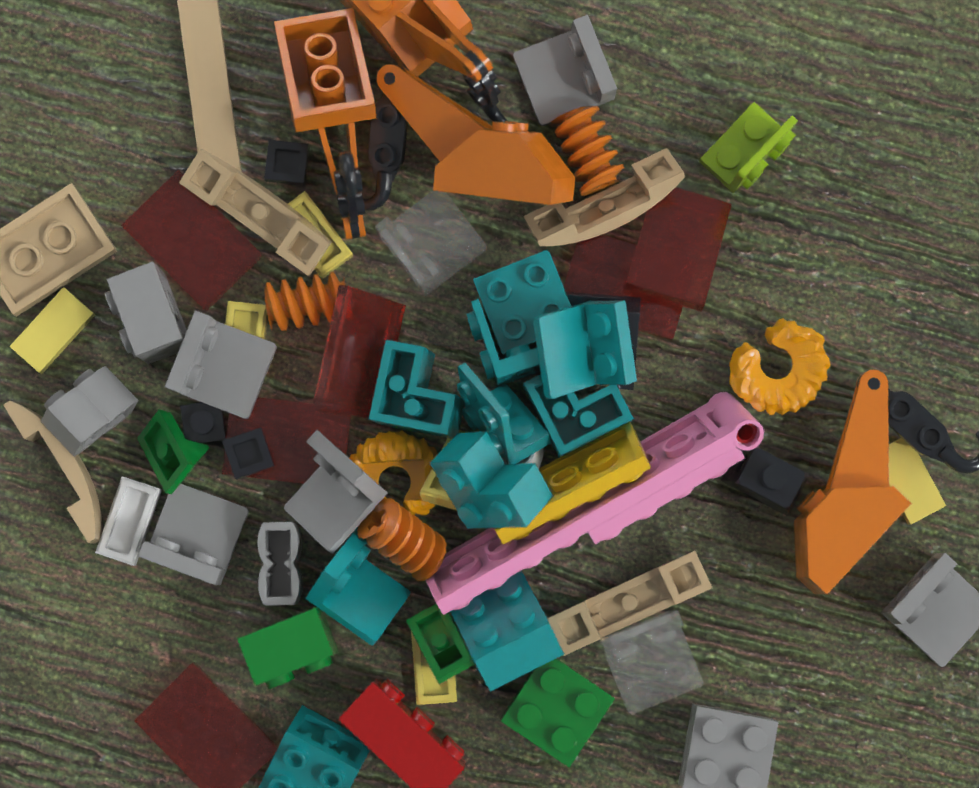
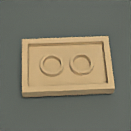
M70 183L0 229V296L11 313L16 317L117 252L73 183Z

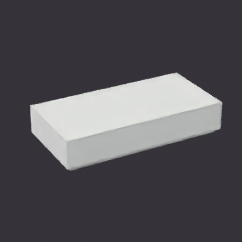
M122 476L95 553L136 566L139 558L138 554L143 541H145L162 489Z

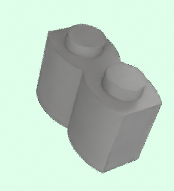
M106 366L96 372L92 369L86 370L73 383L75 388L67 393L63 390L57 391L44 404L47 410L41 419V423L73 456L84 451L103 434L121 423L132 413L139 401Z
M265 522L261 525L257 542L258 552L263 562L258 579L260 598L264 605L298 604L303 592V577L297 564L303 547L301 531L297 523Z

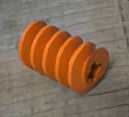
M599 106L579 107L558 116L551 122L552 124H561L555 130L556 137L560 139L567 138L561 145L562 152L573 153L567 160L568 166L572 168L580 167L574 173L576 182H586L579 189L581 196L602 191L616 184L619 181L616 175L624 169L623 164L611 165L609 162L618 154L617 149L604 150V146L612 139L611 135L598 136L597 132L606 125L605 120L592 121L591 119L600 110Z
M334 271L329 272L327 284H323L318 274L313 275L310 287L306 285L302 276L297 278L295 289H291L286 279H282L279 292L274 290L270 282L265 284V304L271 330L273 322L276 321L281 331H287L290 318L298 329L303 328L305 316H308L313 326H318L321 313L325 315L329 323H334L338 310L344 320L348 321L351 319L345 278L340 282Z
M383 498L358 526L357 533L359 538H367V544L372 549H378L382 556L389 557L393 564L400 565L404 572L411 573L412 577L417 581H425L431 578L443 563L446 554L445 538L437 531H434L429 525L423 523L418 517L412 515L406 508L400 507V504L392 498Z

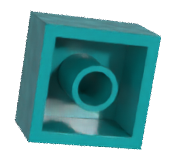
M522 570L508 577L506 582L500 587L488 589L472 598L465 607L459 610H451V614L490 692L564 654Z

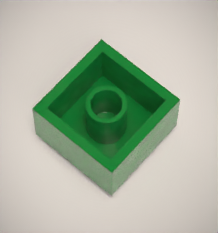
M318 607L237 639L255 686L265 682L268 690L295 679L294 670L304 667L306 673L309 674L333 664L331 656L339 652L326 616Z
M556 658L530 672L500 717V721L570 768L615 698Z

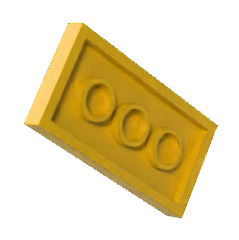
M631 422L539 468L553 497L527 527L495 528V532L501 542L505 544L511 540L523 539L534 528L548 521H557L565 517L571 509L585 502H594L603 497L608 490L621 483L633 482L640 478L643 472L651 469Z

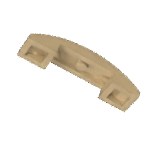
M665 148L632 164L634 176L566 209L562 203L546 205L523 217L539 246H558L584 241L612 231L648 211L665 198L685 178L684 171L670 151Z
M203 149L198 151L179 182L210 206L217 205L277 248L275 253L307 276L311 275L332 243L312 223L275 194L238 169Z
M8 401L4 404V407L23 438L34 442L38 438L43 437L81 499L68 507L67 510L86 541L96 544L100 541L102 535V515L95 486L79 455L73 456L41 423L42 416L23 405Z
M693 551L597 594L547 619L565 656L637 621L712 589V586L696 551Z

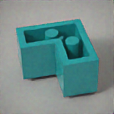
M390 340L385 341L369 420L383 426L453 439L459 433L462 409L465 404L464 400L456 394L428 389L435 354L422 346Z
M541 374L523 383V389L542 426L550 434V441L558 458L634 419L617 385H609L578 400L575 392L554 399H547L544 394Z
M487 431L457 433L430 462L439 478L440 485L447 492L458 511L459 518L464 522L467 529L527 527L553 497L536 464L505 465Z

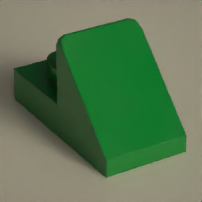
M158 409L137 437L164 492L171 495L210 448L206 444L186 440L172 413Z
M437 604L406 620L438 684L475 665L469 649L449 612L443 615Z

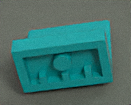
M548 250L473 279L504 358H506L505 352L507 350L536 342L534 317L571 307Z
M479 299L471 301L473 311L466 313L474 341L483 340L486 350L479 352L487 379L495 377L498 386L504 383L507 384L541 372L538 349L530 350L528 344L507 350L505 352L506 358L499 360Z
M625 300L588 301L534 317L533 323L543 388L547 399H554L593 385H627L637 381Z
M465 362L457 366L460 382L457 383V389L464 400L465 408L462 409V415L466 423L472 430L478 428L480 432L487 431L499 455L507 464H516L551 444L548 431L506 383L489 391Z
M357 527L323 570L305 599L365 642L374 645L411 593L403 585L366 560L371 549L365 546L367 538L361 539L358 537Z
M302 705L288 727L258 788H351L370 749L350 730Z

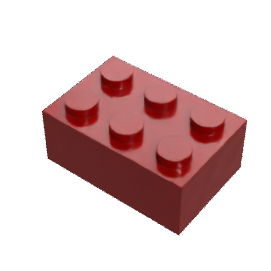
M376 678L338 720L411 788H448L465 769L466 761L462 758L465 755V750L449 735L441 739L432 730L435 722L418 706L413 711L410 710L401 701L405 694L392 681L387 678L382 683Z

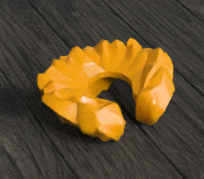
M782 318L777 320L773 327L766 328L765 337L770 345L772 344L777 348L783 349L790 355L792 369L786 377L772 379L766 376L761 369L759 351L748 342H744L735 349L729 363V384L734 393L739 398H743L744 402L750 403L756 411L762 412L766 410L769 415H774L775 412L784 415L788 411L796 413L801 407H806L809 401L815 400L817 392L821 390L822 382L827 381V370L831 366L829 357L823 347L825 342L824 336L812 328L797 325L796 321H786Z
M403 430L398 433L394 431L387 433L378 432L375 438H367L364 445L360 443L356 448V454L350 455L349 459L378 485L379 477L385 469L396 466L406 470L410 476L411 485L405 495L403 507L411 512L412 515H427L430 509L436 505L422 501L419 494L432 469L430 462L438 455L435 447L429 446L424 438L419 440L414 435H409Z

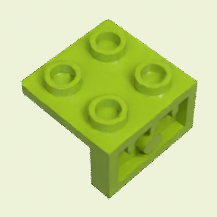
M753 102L700 158L699 162L733 194L741 185L748 190L769 165L765 160L770 157L775 161L796 137L792 129L798 120L792 115L780 126L759 105Z

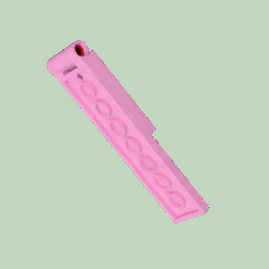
M728 392L715 394L708 403L640 441L651 469L643 472L642 476L630 483H621L608 490L600 499L594 502H585L571 509L565 517L557 521H548L534 528L523 539L511 540L503 544L495 532V528H489L447 552L437 572L426 580L436 604L443 615L451 610H459L468 605L472 598L482 592L500 587L506 582L508 577L522 569H529L538 565L543 560V557L555 550L573 545L585 533H588L594 544L616 537L623 528L633 522L651 517L659 507L673 499H681L687 496L694 487L706 480L718 478L725 474L729 467L745 459L741 450H752L761 443L764 436L763 427L732 394Z

